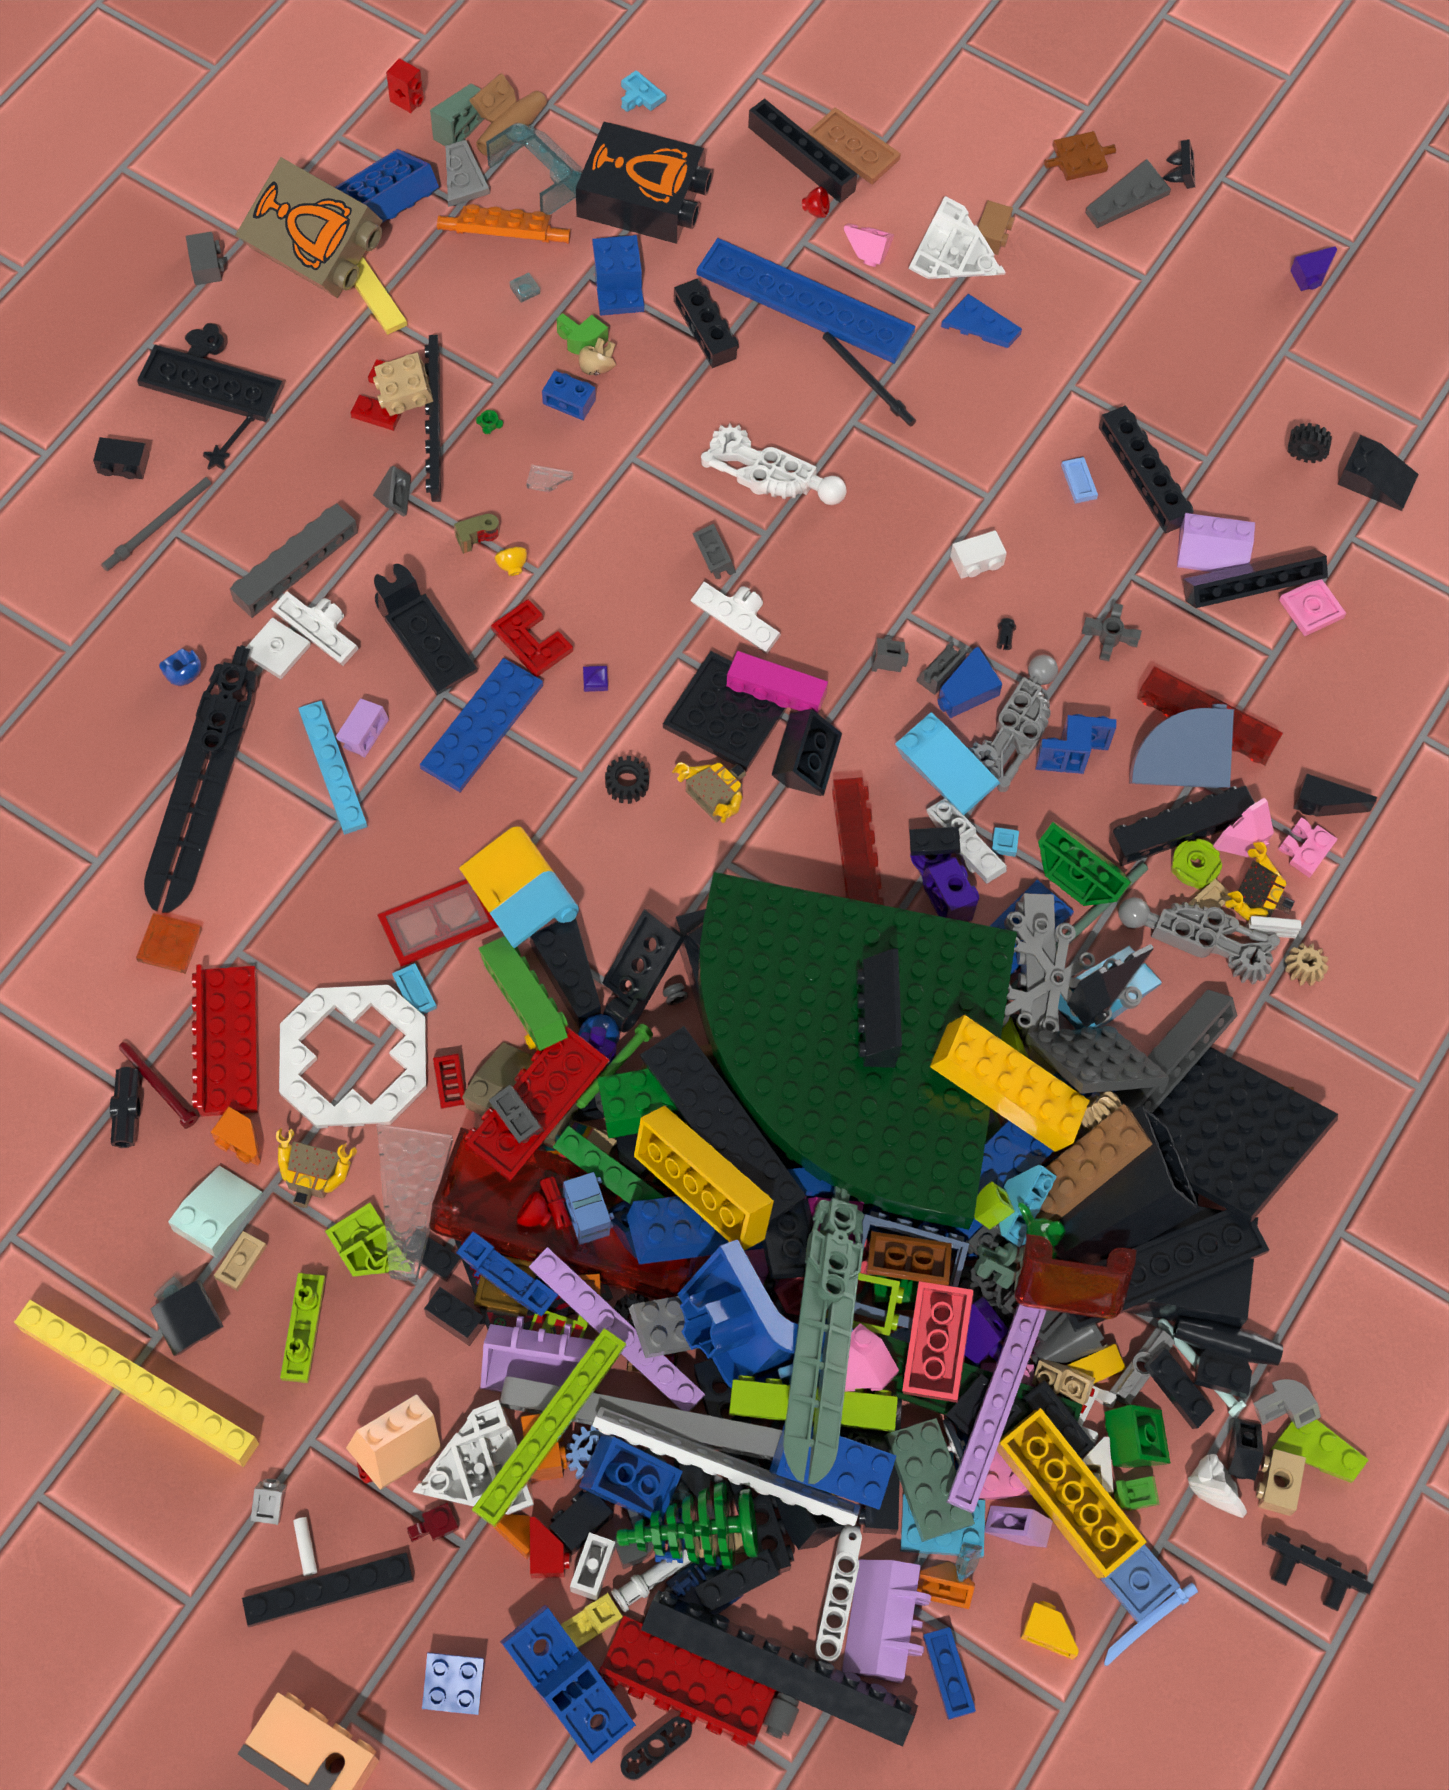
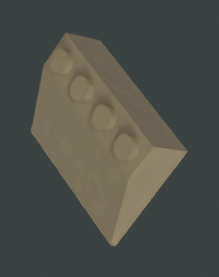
M503 1042L475 1074L462 1096L466 1108L482 1116L490 1107L494 1109L489 1099L507 1086H514L517 1083L514 1080L522 1068L528 1069L532 1065L531 1058L533 1056ZM576 1103L543 1142L544 1145L554 1149L553 1146L565 1129L571 1126L575 1114L580 1110Z

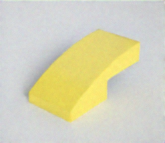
M607 1593L560 1625L579 1649L617 1623L623 1616Z

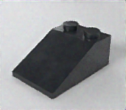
M1360 435L1338 485L1402 511L1419 474L1383 444Z

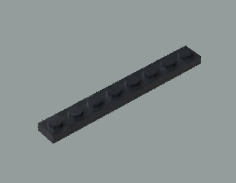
M429 335V344H425V358H429V363H425L427 377H429L433 402L425 404V414L429 415V420H425V432L430 437V440H425L426 454H430V459H425L426 473H430V479H426V493H431L432 502H441L440 353L438 335Z

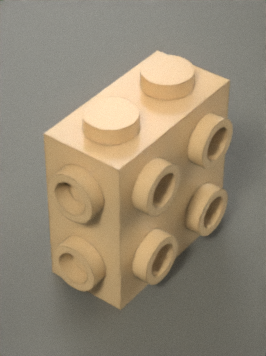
M418 352L374 367L376 376L373 377L377 390H380L381 393L378 395V400L381 408H386L390 416L401 414L404 411L433 402L425 366Z

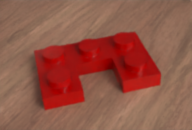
M376 359L368 375L370 383L375 384L373 377L376 376L374 367L385 363V361ZM362 395L358 396L350 412L351 418L392 431L395 430L402 415L401 413L390 416L386 408H381L379 400Z
M527 599L493 623L491 630L535 677H538L572 653L573 646L559 631L540 644L533 638L528 630L543 620V614Z

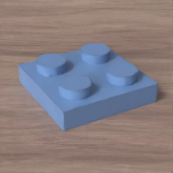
M1145 1544L1106 1578L1100 1579L1137 1623L1180 1587Z

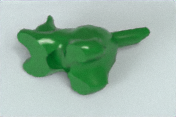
M1021 1202L1018 1204V1207L1027 1225L1026 1239L1029 1246H1027V1252L1020 1254V1256L1036 1267V1275L1041 1277L1046 1267L1054 1262L1057 1256V1250L1054 1246L1060 1242L1066 1230L1059 1221H1051L1047 1218L1035 1219L1030 1209Z

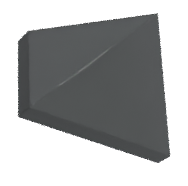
M391 466L373 496L385 507L403 517L406 516L411 475Z

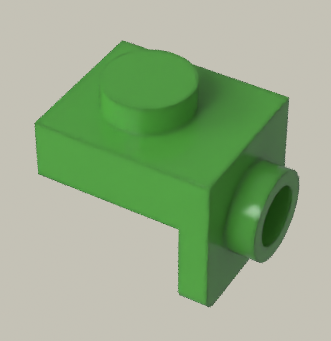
M1149 1476L1130 1481H1116L1117 1488L1114 1489L1116 1503L1122 1509L1132 1511L1160 1505L1155 1477Z

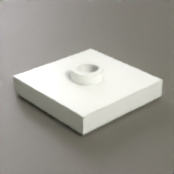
M271 618L246 648L251 650L249 660L281 680L308 650L311 644L310 641Z

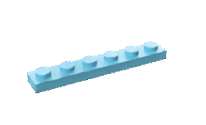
M322 701L299 707L301 719L343 834L366 828L365 817Z

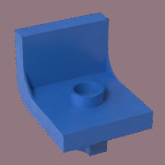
M738 1239L719 1246L678 1293L682 1302L680 1308L685 1320L684 1328L681 1332L691 1350L700 1348L708 1359H713L721 1376L731 1389L732 1381L738 1380L739 1375L755 1377V1382L766 1383V1378L780 1379L778 1369L791 1365L794 1361L798 1324L787 1320L778 1312ZM825 1332L823 1334L821 1354L823 1353Z

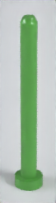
M639 1024L635 1029L634 1037L597 1078L614 1075L643 1041L648 1042L652 1038L653 1032L644 1024ZM597 1078L577 1100L576 1105L578 1108H585L599 1092Z

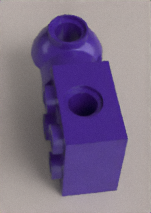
M910 854L911 861L922 877L924 890L937 915L965 922L972 921L979 900V894L975 886H971L967 880L968 874L965 867L959 865L956 858H950L951 854L931 855L935 858L934 860L926 859V855L911 856Z

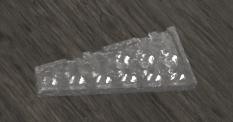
M376 1124L389 1275L391 1279L417 1283L453 1143V1136Z

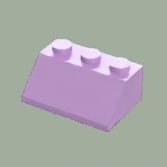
M1185 513L1180 527L1177 567L1215 572L1249 564L1254 543L1255 522Z

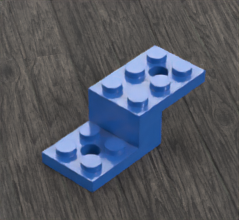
M546 1605L542 1606L500 1641L544 1703L557 1716L591 1763L636 1726L592 1663L578 1650ZM540 1639L546 1640L545 1649L540 1653H535L533 1651L535 1642ZM596 1714H601L603 1716L602 1723L598 1727H591V1718Z

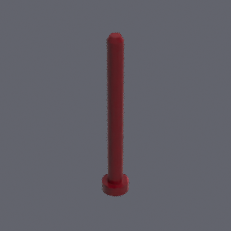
M122 1042L119 1045V1050L181 1118L180 1124L183 1128L187 1129L193 1126L198 1120V1115L194 1111L189 1112L126 1042Z

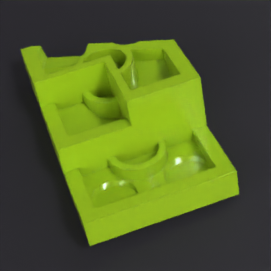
M368 1203L325 1230L353 1277L408 1271L411 1269V1266L371 1203Z

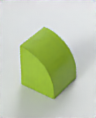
M994 1182L987 1184L977 1196L975 1220L991 1229L1013 1214L1015 1210L1007 1192Z

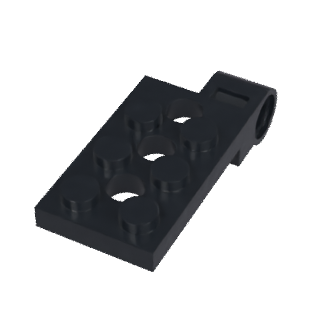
M644 909L602 982L619 996L609 1002L603 1015L612 1017L619 1030L623 1033L632 1029L638 1021L685 939V936L650 909ZM651 938L656 940L654 951H651L649 948ZM639 959H642L644 962L642 972H639L637 969ZM627 980L632 984L630 993H627L625 990Z

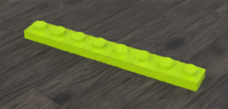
M605 1328L602 1330L474 1505L472 1511L493 1527L497 1526L626 1348L624 1341Z

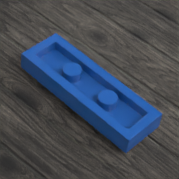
M948 1627L924 1634L922 1637L947 1719L951 1720L975 1713L976 1709L951 1628Z

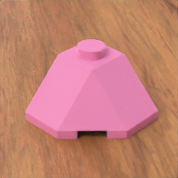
M854 224L845 225L844 231L858 258L864 260V264L876 267L877 264L880 265L884 262L894 234L869 227H861L860 230Z
M1263 798L1250 806L1241 814L1242 817L1233 826L1230 825L1223 831L1213 847L1219 851L1249 857V849H1256L1253 843L1263 842L1266 848H1268L1270 845L1268 841L1274 834L1268 801Z
M860 1323L851 1334L845 1392L855 1391L857 1388H870L871 1391H880L897 1375L899 1369L882 1339Z

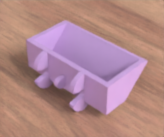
M522 1316L517 1317L516 1327L514 1328L490 1324L483 1345L480 1388L502 1392L505 1377H516L562 1386L595 1340L571 1337L572 1324L567 1323L562 1335L545 1333V1329L541 1328L539 1332L523 1329L524 1317Z
M859 1560L842 1672H851L858 1676L901 1684L905 1677L907 1656H922L924 1647L909 1643L911 1628L921 1629L923 1622L913 1620L915 1605L927 1606L931 1602V1595L917 1592L920 1565L895 1560Z

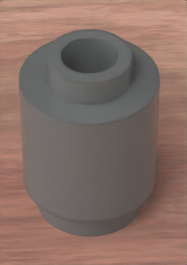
M778 1693L777 1698H773L763 1725L767 1727L766 1733L778 1739H782L783 1735L789 1736L799 1712L797 1708L799 1701L786 1694Z

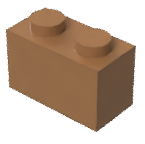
M988 200L978 229L993 253L998 255L1000 248L1006 246L1009 236L1006 232L1007 230H1012L1015 218L1011 217L1013 207Z

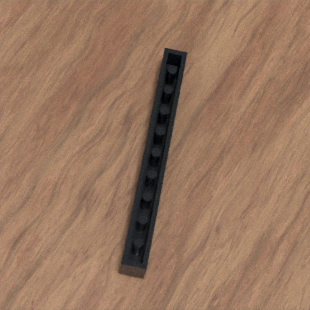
M658 1590L641 1628L646 1633L902 1747L917 1712L918 1705L914 1704L906 1696H896L889 1693L879 1684H869L862 1681L854 1673H844L837 1670L827 1661H817L810 1658L807 1653L800 1649L792 1650L783 1646L775 1638H765L756 1634L755 1630L748 1626H738L731 1623L727 1617L720 1614L713 1615L704 1611L702 1606L696 1603H686L668 1591L662 1592Z

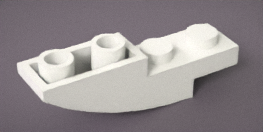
M945 798L927 809V814L936 828L959 827L960 853L956 854V856L971 873L976 872L987 884L1007 871L1006 865L976 834V828Z

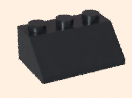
M813 709L790 713L772 776L787 788L824 796L842 733Z

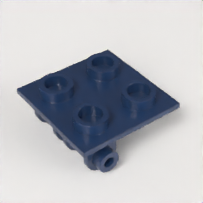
M719 1556L716 1567L708 1566L705 1558H700L699 1564H690L667 1581L666 1584L678 1599L686 1603H696L703 1607L694 1587L726 1570L722 1566ZM744 1595L732 1600L731 1602L715 1609L710 1613L713 1615L720 1614L722 1611L727 1609L729 1606H731Z

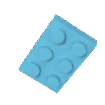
M903 1494L900 1552L983 1558L985 1500H978L975 1511L971 1513L975 1522L974 1525L922 1542L906 1496Z

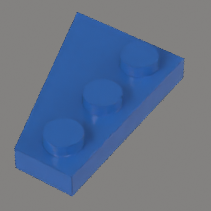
M970 294L951 311L941 324L942 328L949 330V327L961 330L960 333L967 336L969 333L980 336L983 341L1009 348L1022 332V328Z

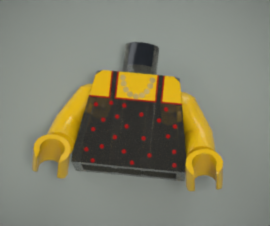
M1263 842L1253 843L1256 849H1249L1248 856L1256 858V861H1252L1239 890L1227 894L1232 900L1226 901L1225 906L1235 910L1247 921L1250 920L1251 916L1271 917L1275 908L1289 914L1295 900L1282 895L1287 882L1266 855V845Z

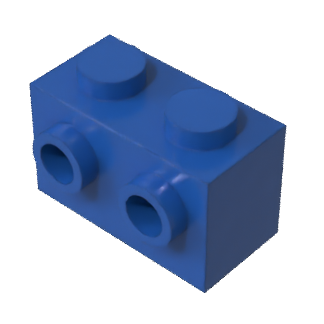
M554 370L542 390V399L544 405L584 421L596 401L595 387L590 383L579 381L566 373Z

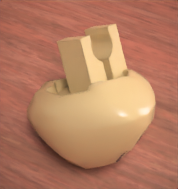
M598 338L595 348L593 346L583 347L579 353V365L582 372L587 375L597 376L612 370L616 366L614 359L611 358L615 347L613 342L609 341L607 347L603 349L605 341Z

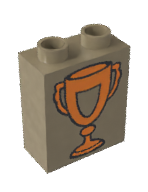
M280 157L235 236L251 249L338 299L342 290L347 291L356 283L359 276L357 264L366 250L372 251L378 245L382 236L380 225L383 220L365 204Z

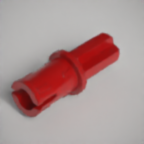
M547 1177L541 1180L540 1185L547 1201V1207L552 1213L556 1229L561 1230L564 1225L565 1228L571 1226L573 1223L564 1204L566 1199L562 1198L555 1178Z

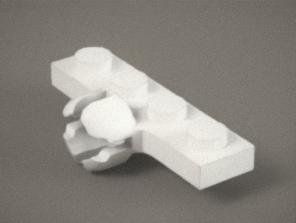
M703 582L690 601L768 654L781 634L756 616L758 610L763 605L760 596L755 592L751 593L749 588L742 586L734 596L727 597L706 582Z
M286 591L271 608L273 612L340 665L344 666L359 648L336 630L337 625L344 618L341 609L336 604H331V600L327 598L321 599L315 607L309 608Z

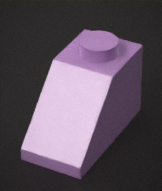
M991 1505L985 1533L1026 1546L1046 1548L1053 1521L1034 1509Z

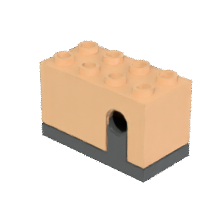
M277 1692L245 1741L246 1745L243 1744L238 1752V1755L289 1790H361L379 1762L374 1756L376 1753L374 1748L361 1739L357 1743L350 1740L352 1738L350 1732L336 1723L333 1727L327 1725L329 1720L311 1707L309 1712L303 1709L305 1704L291 1693L287 1692L283 1696ZM344 1758V1768L338 1773H331L332 1763L336 1759Z

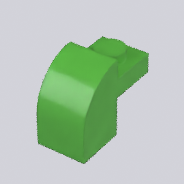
M563 313L556 318L557 333L562 339H567V350L571 353L579 355L580 350L585 346H593L595 348L598 338L605 341L604 344L608 342V327L593 315H590L580 325Z

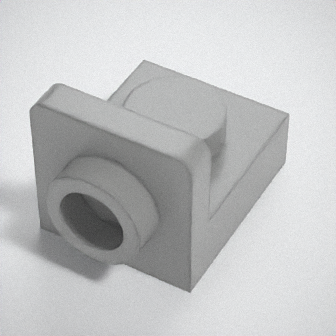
M276 1479L260 1481L254 1488L251 1521L278 1525L281 1517L283 1494L286 1491L287 1485L280 1484V1481Z

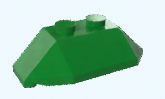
M1055 822L1051 823L1038 841L1045 876L1083 906L1117 902L1132 883L1114 863L1079 836Z

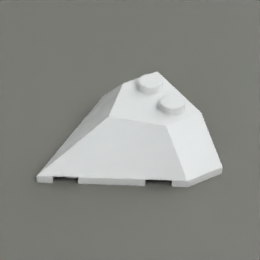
M945 196L908 269L927 279L1005 275L1006 273L1003 267L999 266L993 257L995 254L977 225H973L965 206Z
M500 1400L472 1410L467 1417L466 1423L441 1452L421 1484L419 1483L413 1490L414 1493L474 1507L518 1447L514 1430ZM530 1480L505 1514L509 1515L534 1505Z

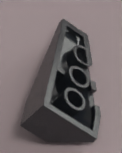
M1151 944L1131 953L1124 960V963L1119 959L1108 970L1103 967L1077 984L1067 1005L1086 1028L1093 1023L1098 1025L1108 1017V1011L1153 951L1154 947Z
M762 1459L766 1470H770L772 1461ZM775 1496L785 1530L798 1550L818 1547L840 1534L843 1527L846 1526L835 1522L833 1518L826 1515L812 1514L800 1505L786 1504L779 1497Z

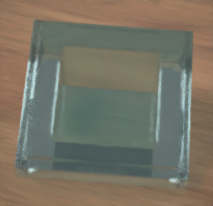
M966 1542L962 1544L956 1562L957 1578L959 1581L963 1582L976 1570L982 1553V1546Z

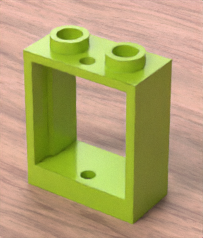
M859 1273L858 1280L890 1286L892 1290L884 1327L853 1320L852 1328H856L861 1323L871 1332L890 1336L891 1330L896 1331L899 1315L894 1314L896 1303H902L904 1288L899 1287L900 1281Z

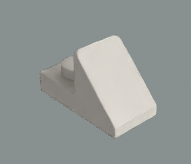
M1103 1437L1082 1461L1089 1470H1096V1473H1093V1475L1108 1494L1111 1495L1113 1493L1110 1439L1109 1437Z

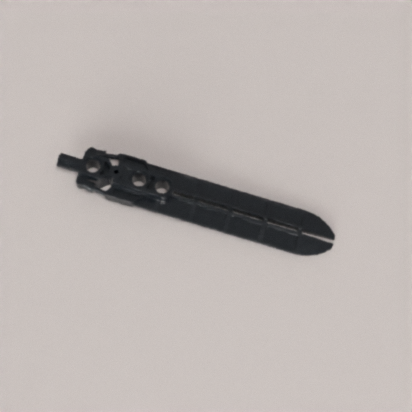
M243 645L237 646L232 663L224 662L223 665L216 664L214 666V671L209 679L210 684L202 694L196 712V720L144 879L145 895L150 907L154 911H158L168 881L171 882L162 913H169L180 906L188 898L194 887L238 745L250 715L252 693L255 692L257 675L246 667L251 650ZM233 678H238V679H239L238 681H236V682H234V683H230V682H229V680H231V679H233ZM214 685H218L220 692L218 695L210 694ZM245 692H248V693H247V700H246V701L238 702V701L244 699ZM218 721H225L223 725H215ZM210 743H218V745L213 748L208 747ZM209 759L205 775H203L206 761ZM200 780H201V781H203V782H202V785H201V788H200V791H199V794H198V797H197V800H196V803H195V807L192 808V805H193V802H194V799H195V796H196V792H197V789H198V786H199V783H200ZM189 814H192L184 841H181ZM181 847L173 875H170L178 849Z

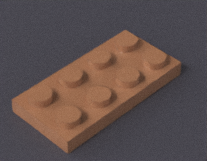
M836 107L807 132L872 185L894 166L901 157V153Z

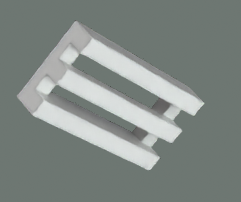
M1251 916L1246 927L1268 936L1277 935L1284 938H1296L1301 930V921Z

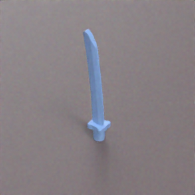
M1190 1583L1183 1589L1178 1588L1175 1590L1173 1596L1123 1635L1108 1649L1104 1665L1108 1666L1137 1638L1180 1604L1182 1606L1186 1604L1190 1597L1198 1593L1195 1585Z

